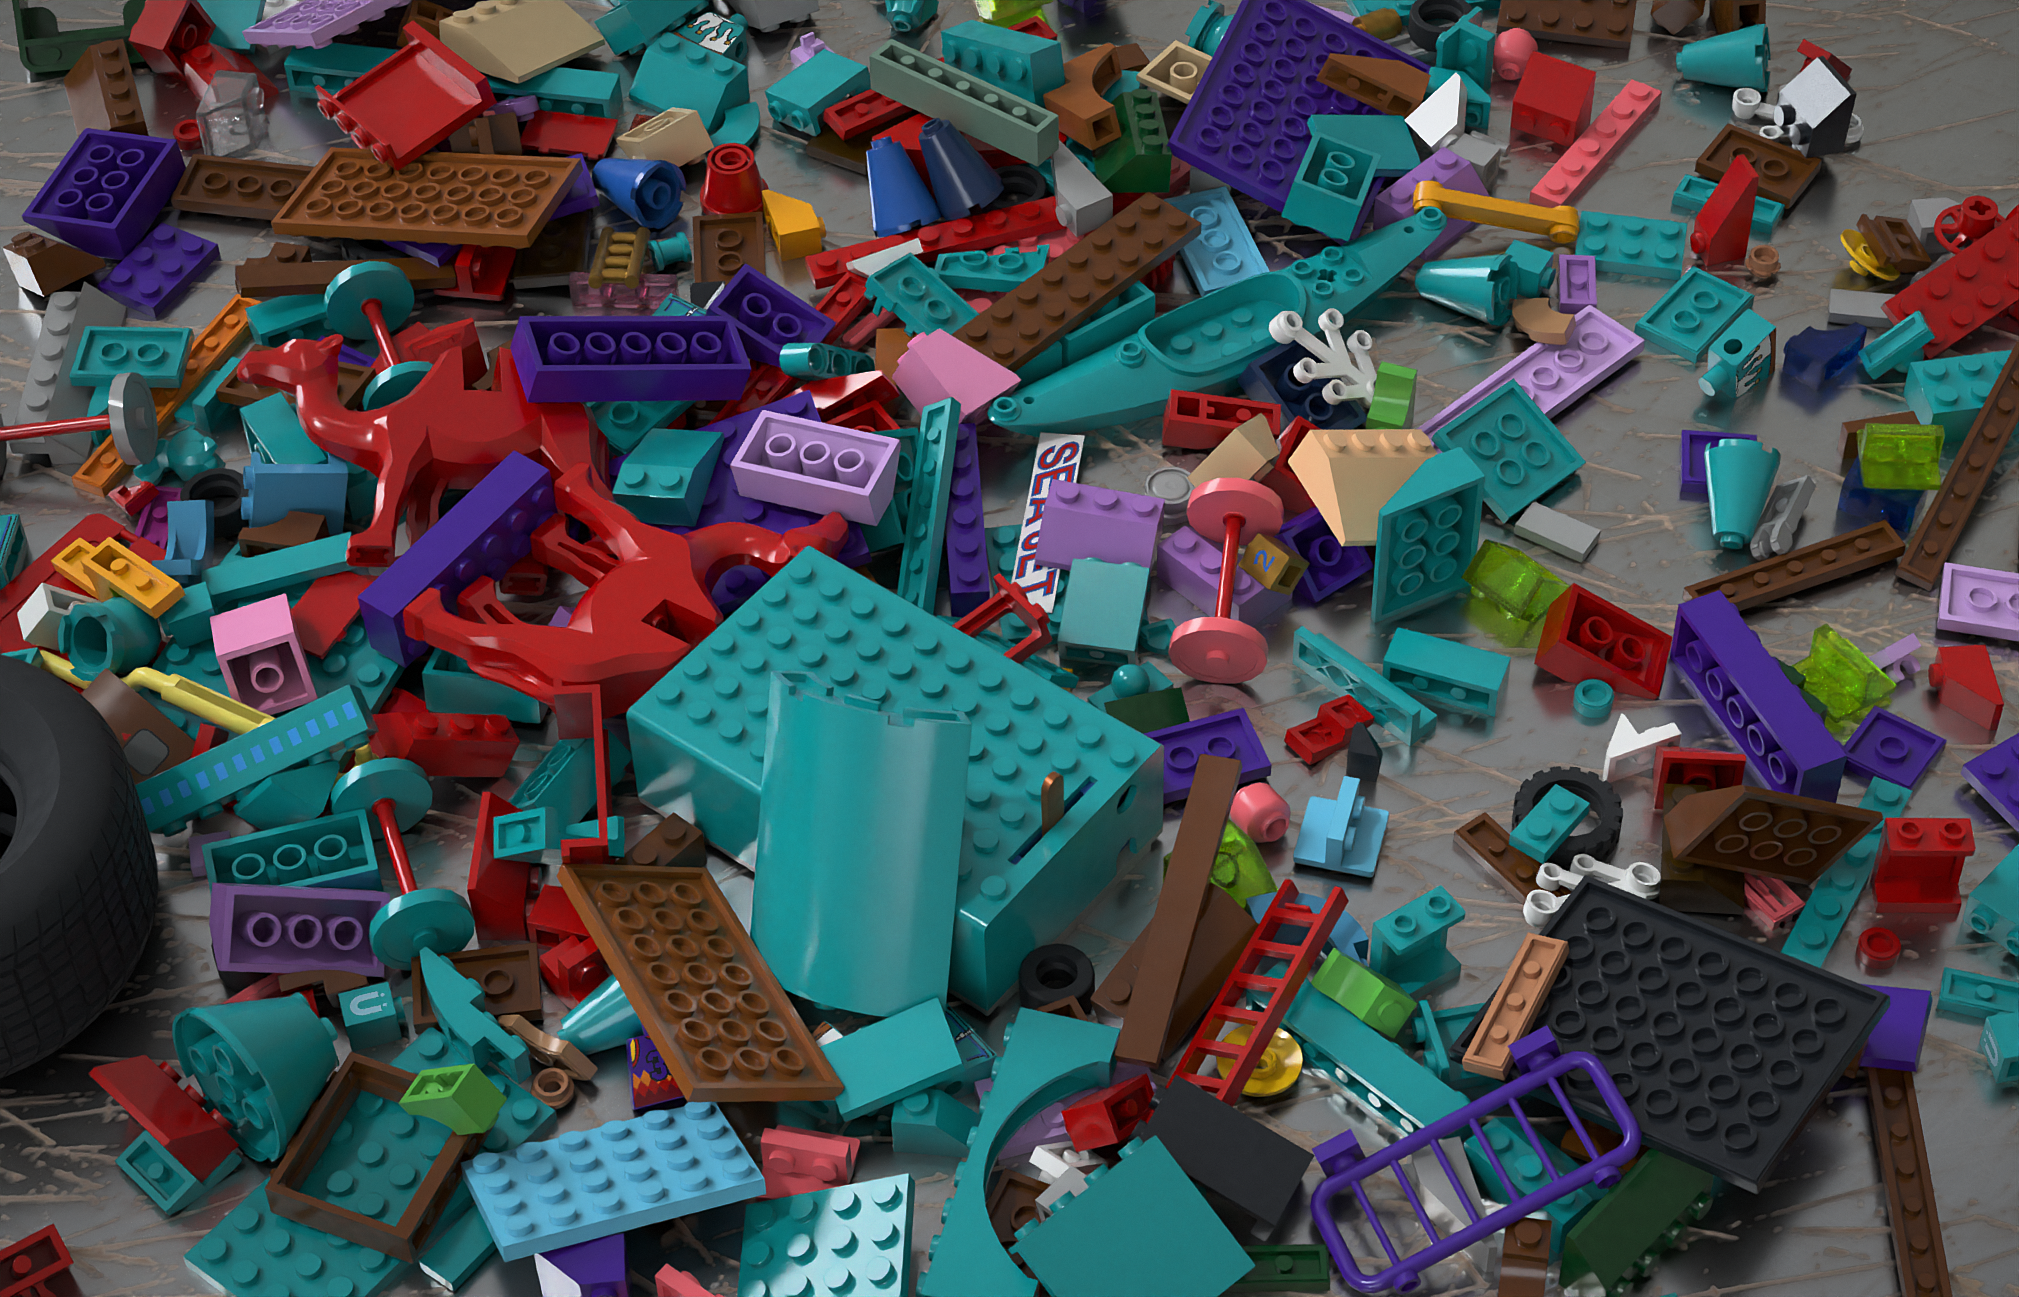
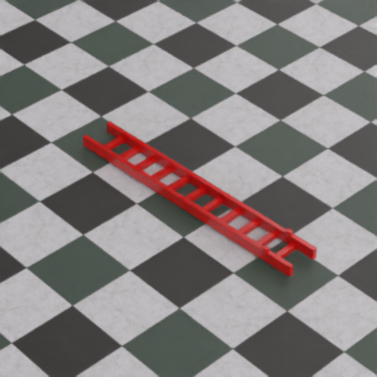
M1285 879L1165 1086L1166 1088H1169L1174 1077L1178 1075L1205 1092L1217 1094L1216 1098L1233 1107L1349 902L1342 887L1335 886L1320 913L1315 914L1309 906L1293 904L1299 892L1293 880ZM1282 923L1311 928L1301 947L1272 942ZM1263 956L1293 960L1282 979L1253 974ZM1245 988L1274 993L1264 1012L1235 1008ZM1226 1021L1255 1026L1245 1046L1215 1041ZM1207 1054L1236 1060L1225 1080L1196 1074ZM1153 1110L1150 1112L1145 1122H1149L1150 1118L1154 1113Z

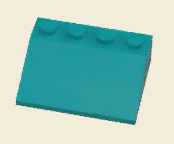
M1461 446L1427 459L1379 510L1371 619L1374 623L1474 584L1485 475Z

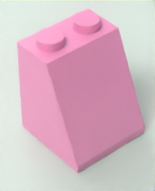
M940 328L929 335L922 332L914 337L907 344L909 350L897 360L899 366L892 376V379L921 416L923 407L953 397L961 403L959 424L975 423L976 426L988 419L987 411L990 405L996 399L1012 394L1021 381L1017 374Z
M286 593L210 617L216 657L232 699L267 715L289 710L318 699L306 654Z

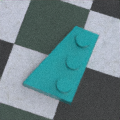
M1050 244L1037 245L1036 252L1019 253V248L1013 247L1005 248V253L991 256H988L981 250L939 254L934 270L941 276L940 279L951 289H976L988 293L995 291L1010 292L1048 264Z

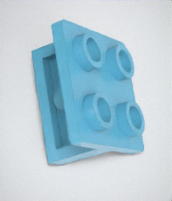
M1344 776L1337 801L1316 796L1309 798L1294 850L1293 861L1300 864L1373 877L1389 820V812L1366 807L1365 797L1359 796L1360 779Z

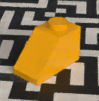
M769 189L763 190L764 218L781 262L821 253V238L826 237V229L823 218L816 217L812 205Z

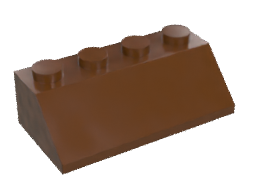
M124 40L104 41L100 44L89 46L63 79L77 137L80 136L85 128L149 136Z
M1212 882L1209 885L1161 1060L1163 1062L1168 1060L1220 992L1259 925L1225 890ZM1153 918L1090 998L1097 1019L1106 1026L1120 1028V1033Z

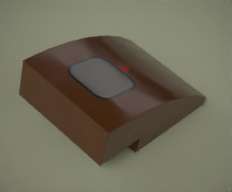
M107 668L81 694L98 710L118 738L127 758L135 785L187 761L191 756L195 741Z

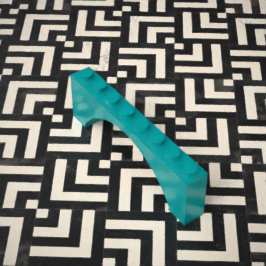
M1020 1007L1015 1023L1008 1022L1003 1038V1047L1006 1048L1003 1057L997 1056L995 1058L991 1073V1081L994 1082L991 1092L984 1091L979 1107V1116L982 1118L979 1127L972 1126L967 1140V1152L970 1153L966 1162L960 1161L954 1179V1187L957 1190L954 1199L947 1198L941 1217V1223L945 1225L941 1235L935 1234L932 1238L928 1255L929 1261L932 1262L928 1273L923 1271L920 1273L915 1297H1039V1280L1028 1278L1018 1268L999 1242L991 1225L985 1205L989 1177L998 1156L1008 1141L1038 1113L1078 1092L1097 1086L1110 1087L1118 1063L1114 1054L1120 1036V1028Z

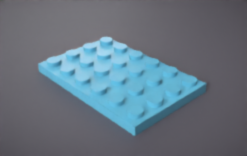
M688 1102L685 1106L666 1111L652 1110L642 1117L626 1121H609L598 1128L582 1132L569 1131L560 1135L559 1138L539 1143L526 1142L520 1144L515 1149L499 1153H482L472 1160L461 1162L463 1179L504 1262L766 1194L765 1178L716 1102Z

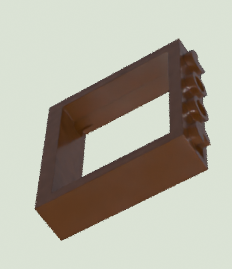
M350 1052L339 1071H333L331 1074L329 1087L322 1098L313 1102L308 1113L307 1122L300 1133H295L292 1136L286 1149V1155L278 1168H273L269 1172L271 1179L265 1187V1192L271 1213L413 1264L463 1179L461 1162L472 1160L477 1156L494 1125L484 1133L457 1135L452 1131L396 1227L300 1193L299 1190L361 1090L399 1103L418 1076L406 1070Z

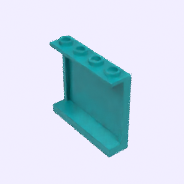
M1156 1135L1145 1142L1138 1136L1117 1152L1122 1158L1120 1162L1111 1169L1105 1163L1096 1168L1083 1179L1088 1186L1076 1196L1069 1190L1048 1206L1053 1214L1041 1224L1034 1217L1014 1233L1018 1242L1008 1249L1011 1255L1016 1252L1020 1254L1051 1297H1218L1256 1266Z

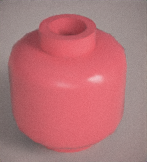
M1512 28L1502 32L1495 41L1492 68L1506 80L1522 78L1530 54L1533 51L1538 52L1536 40L1528 31L1520 28Z
M1261 782L1250 784L1241 788L1235 794L1230 810L1231 820L1251 841L1256 843L1276 841L1283 836L1289 827L1290 806L1270 785Z

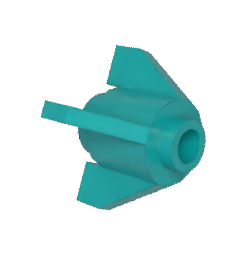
M885 0L888 11L887 20L895 29L900 31L915 29L937 12L939 1Z

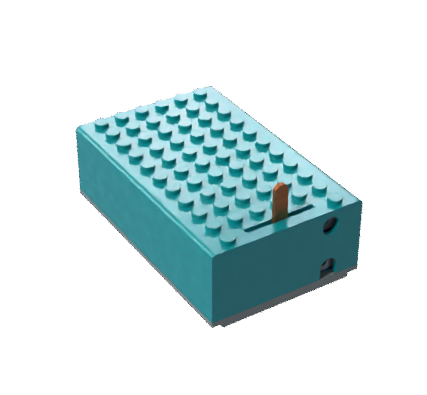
M811 546L805 547L635 702L626 714L639 801L665 818L673 812L703 832L704 842L755 872L771 671L813 672L823 682L834 687V696L844 700L845 695L853 694L881 702L882 711L903 714L905 707L964 712L972 723L947 992L986 1016H989L997 1006L1002 1007L1019 989V971L1022 961L1028 954L1043 945L1062 944L1151 850V843L1163 832L1164 745Z

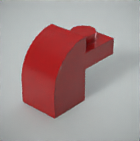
M573 935L539 957L541 979L560 1001L570 1009L575 1008L609 977L603 967V956L592 937L580 942Z

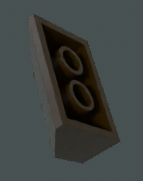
M1664 783L1663 817L1686 795L1711 791L1712 789L1707 785ZM1663 818L1660 905L1675 911L1744 914L1745 873L1674 860Z

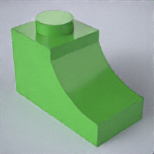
M1381 361L1377 370L1371 407L1366 419V429H1411L1414 418L1417 382L1416 369Z
M1336 948L1332 949L1310 982L1317 990L1347 1008L1361 1021L1393 1039L1418 1004L1399 984Z
M473 1063L421 1070L399 1104L409 1115H421L434 1119L451 1128L457 1135L484 1133L489 1130L498 1120V1112L507 1098Z

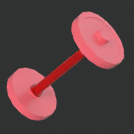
M1217 478L1203 482L1192 490L1186 513L1189 524L1200 535L1215 542L1224 543L1215 617H1200L1185 621L1175 628L1170 638L1168 653L1172 664L1188 676L1215 684H1236L1252 680L1263 672L1267 664L1269 650L1266 638L1255 628L1241 621L1230 619L1239 545H1248L1254 540L1257 533L1270 537L1278 534L1283 524L1284 507L1281 498L1272 489L1256 481L1242 478Z

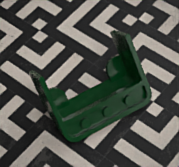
M12 0L19 54L23 66L29 71L36 73L71 70L89 46L119 39L124 40L130 64L146 62L128 41L131 29L137 23L145 7L146 0H128L123 8L124 25L59 32L57 18L51 10L45 7L29 8L28 0Z

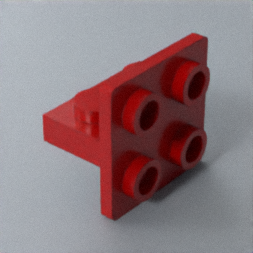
M463 244L462 248L450 257L456 275V286L453 288L433 289L434 294L495 301L502 300L515 266L517 249Z

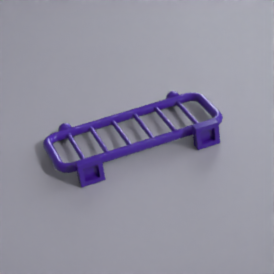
M1546 1025L1508 1045L1513 1060L1522 1075L1519 1078L1368 1157L1364 1155L1351 1128L1312 1148L1318 1163L1327 1177L1316 1187L1312 1194L1310 1203L1312 1217L1346 1282L1352 1288L1362 1293L1375 1294L1394 1286L1398 1294L1409 1293L1421 1284V1279L1417 1273L1593 1181L1598 1189H1606L1615 1185L1622 1177L1618 1168L1633 1159L1640 1149L1642 1132L1638 1121L1605 1065L1595 1055L1586 1051H1572L1561 1055L1557 1042ZM1573 1069H1583L1589 1073L1623 1131L1624 1140L1622 1144L1602 1156L1599 1155L1556 1080L1557 1077ZM1546 1083L1551 1087L1592 1159L1591 1162L1562 1177L1559 1176L1516 1100ZM1508 1103L1552 1180L1551 1183L1522 1198L1518 1195L1477 1119ZM1468 1124L1513 1202L1482 1219L1477 1214L1438 1142L1439 1139ZM1428 1145L1431 1146L1473 1223L1440 1240L1398 1162ZM1388 1166L1392 1167L1433 1244L1400 1261L1359 1181ZM1350 1186L1393 1265L1372 1276L1365 1275L1359 1270L1328 1210L1330 1198Z

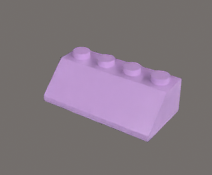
M762 410L730 467L740 496L824 515L831 512H839L846 520L877 526L893 497L901 442L900 439Z

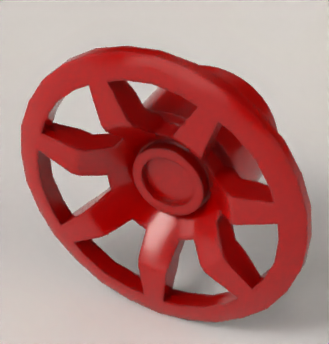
M1975 195L1966 198L1960 205L1951 206L1943 210L1935 220L1934 234L1938 242L1945 249L1956 255L1962 251L1959 248L1967 240H1971L1973 244L2007 220L1998 213V206L1993 200ZM1949 216L1955 221L1953 224H1942L1943 220ZM1959 232V235L1952 243L1948 242L1942 234L1953 235Z

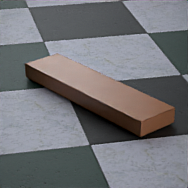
M1527 933L1462 1059L1465 1071L1505 1080L1514 1063L1508 1045L1528 1035L1570 952L1567 941Z

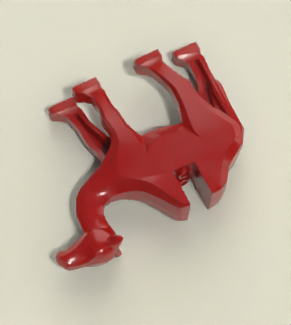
M334 334L321 341L292 339L272 350L250 351L239 363L237 378L241 382L275 387L296 398L299 422L306 435L314 444L324 451L369 470L379 479L371 526L366 531L351 536L347 542L346 562L350 566L389 568L402 556L395 557V543L398 522L405 508H407L405 530L411 547L438 522V507L448 488L473 489L514 450L550 470L553 491L556 480L576 463L582 461L590 464L594 489L604 498L616 503L610 485L608 438L598 427L591 408L585 402L527 403L510 349L499 347L491 391L484 389L464 390L461 345L443 352L426 376L407 396L379 409L363 412L348 410L338 400V355L343 343L342 335ZM557 508L558 514L565 516V512ZM588 526L590 541L584 545L600 549L608 556L619 560L618 556L599 535ZM531 548L525 557L520 558L506 571L504 577L499 581L500 592L515 595H542L548 579V566L533 559Z
M581 461L556 480L554 484L556 508L571 514L574 518L590 526L618 556L619 560L608 556L600 549L582 545L570 538L568 530L569 519L558 513L553 514L531 533L530 542L533 559L544 565H550L566 572L583 585L589 587L578 602L567 627L531 625L520 621L497 599L496 581L481 575L458 595L456 603L459 617L445 611L440 590L430 587L404 608L405 635L417 641H425L429 645L448 651L466 660L469 668L480 677L510 687L547 704L555 715L553 679L562 678V686L600 684L603 720L627 712L635 702L724 622L722 612L711 597L713 588L723 573L733 566L751 565L774 577L807 546H811L837 560L839 552L848 541L849 524L841 513L831 512L813 525L792 528L783 535L763 527L741 522L718 523L680 535L644 524L625 507L604 498L594 489L590 464Z

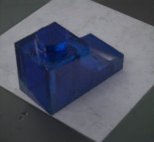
M1857 322L1837 330H1817L1811 326L1807 327L1799 335H1793L1786 342L1783 349L1785 358L1782 371L1818 392L1859 358L1858 352L1864 348L1867 328Z

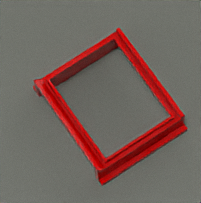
M562 678L553 679L559 740L594 738L599 838L561 840L562 863L613 865L615 859L609 860L607 817L613 816L608 729L603 728L600 684L562 686Z

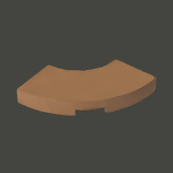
M1549 298L1515 299L1513 302L1512 314L1518 331L1526 332L1529 334L1530 339L1540 343L1566 345L1576 327L1574 314H1562L1553 311Z
M501 1015L497 1018L502 1030L510 1036H519L525 1042L530 1051L528 1056L530 1059L535 1058L545 1065L561 1069L571 1078L578 1080H591L598 1070V1067L570 1041L560 1040L544 1033L522 1016Z

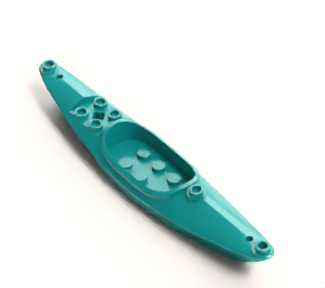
M1428 206L1415 215L1379 228L1339 246L1326 247L1321 253L1304 260H1297L1292 265L1280 270L1254 275L1218 289L1149 321L1138 332L1007 397L996 399L988 408L987 416L995 425L1012 432L1040 437V432L1071 435L1164 414L1171 389L1217 396L1241 387L1237 379L1249 363L1282 344L1277 342L1269 331L1270 321L1280 312H1296L1302 319V327L1322 341L1326 338V335L1320 328L1318 319L1326 310L1330 308L1338 310L1343 316L1344 324H1346L1387 289L1409 264L1436 240L1447 226V217L1440 209Z

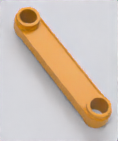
M1429 180L1417 183L1413 192L1412 206L1414 214H1417L1425 207L1433 206L1440 209L1448 218L1549 236L1551 241L1560 244L1576 241L1580 229L1578 210L1571 206L1547 208L1445 189L1441 183Z

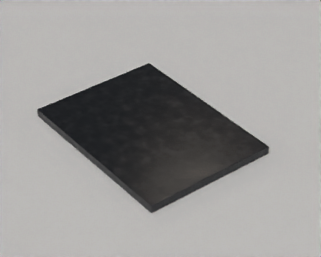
M1585 875L1539 933L1542 936L1567 941L1570 952L1528 1035L1547 1025L1557 1042L1561 1055L1572 1051H1586L1595 1055L1607 1068L1638 1121L1642 1132L1641 1144L1758 1194L1891 1005L1890 996ZM1500 985L1449 1049L1450 1060L1463 1065L1462 1059ZM1514 1062L1505 1080L1493 1079L1507 1084L1522 1075ZM1573 1069L1556 1078L1576 1115L1624 1136L1623 1131L1587 1071ZM1548 1083L1527 1093L1562 1108Z

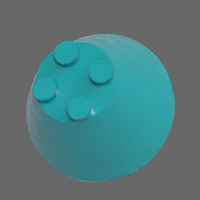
M299 992L288 997L187 1008L176 1015L172 1025L173 1042L186 1078L192 1075L195 1076L206 1095L203 1098L208 1103L203 1108L208 1114L215 1108L233 1125L227 1133L239 1144L237 1148L259 1162L270 1158L271 1162L284 1154L289 1141L297 1133L313 1102L317 1100L331 1074L340 1064L333 1041L338 1039L335 1027L326 1017L319 1019L310 1008L306 998Z

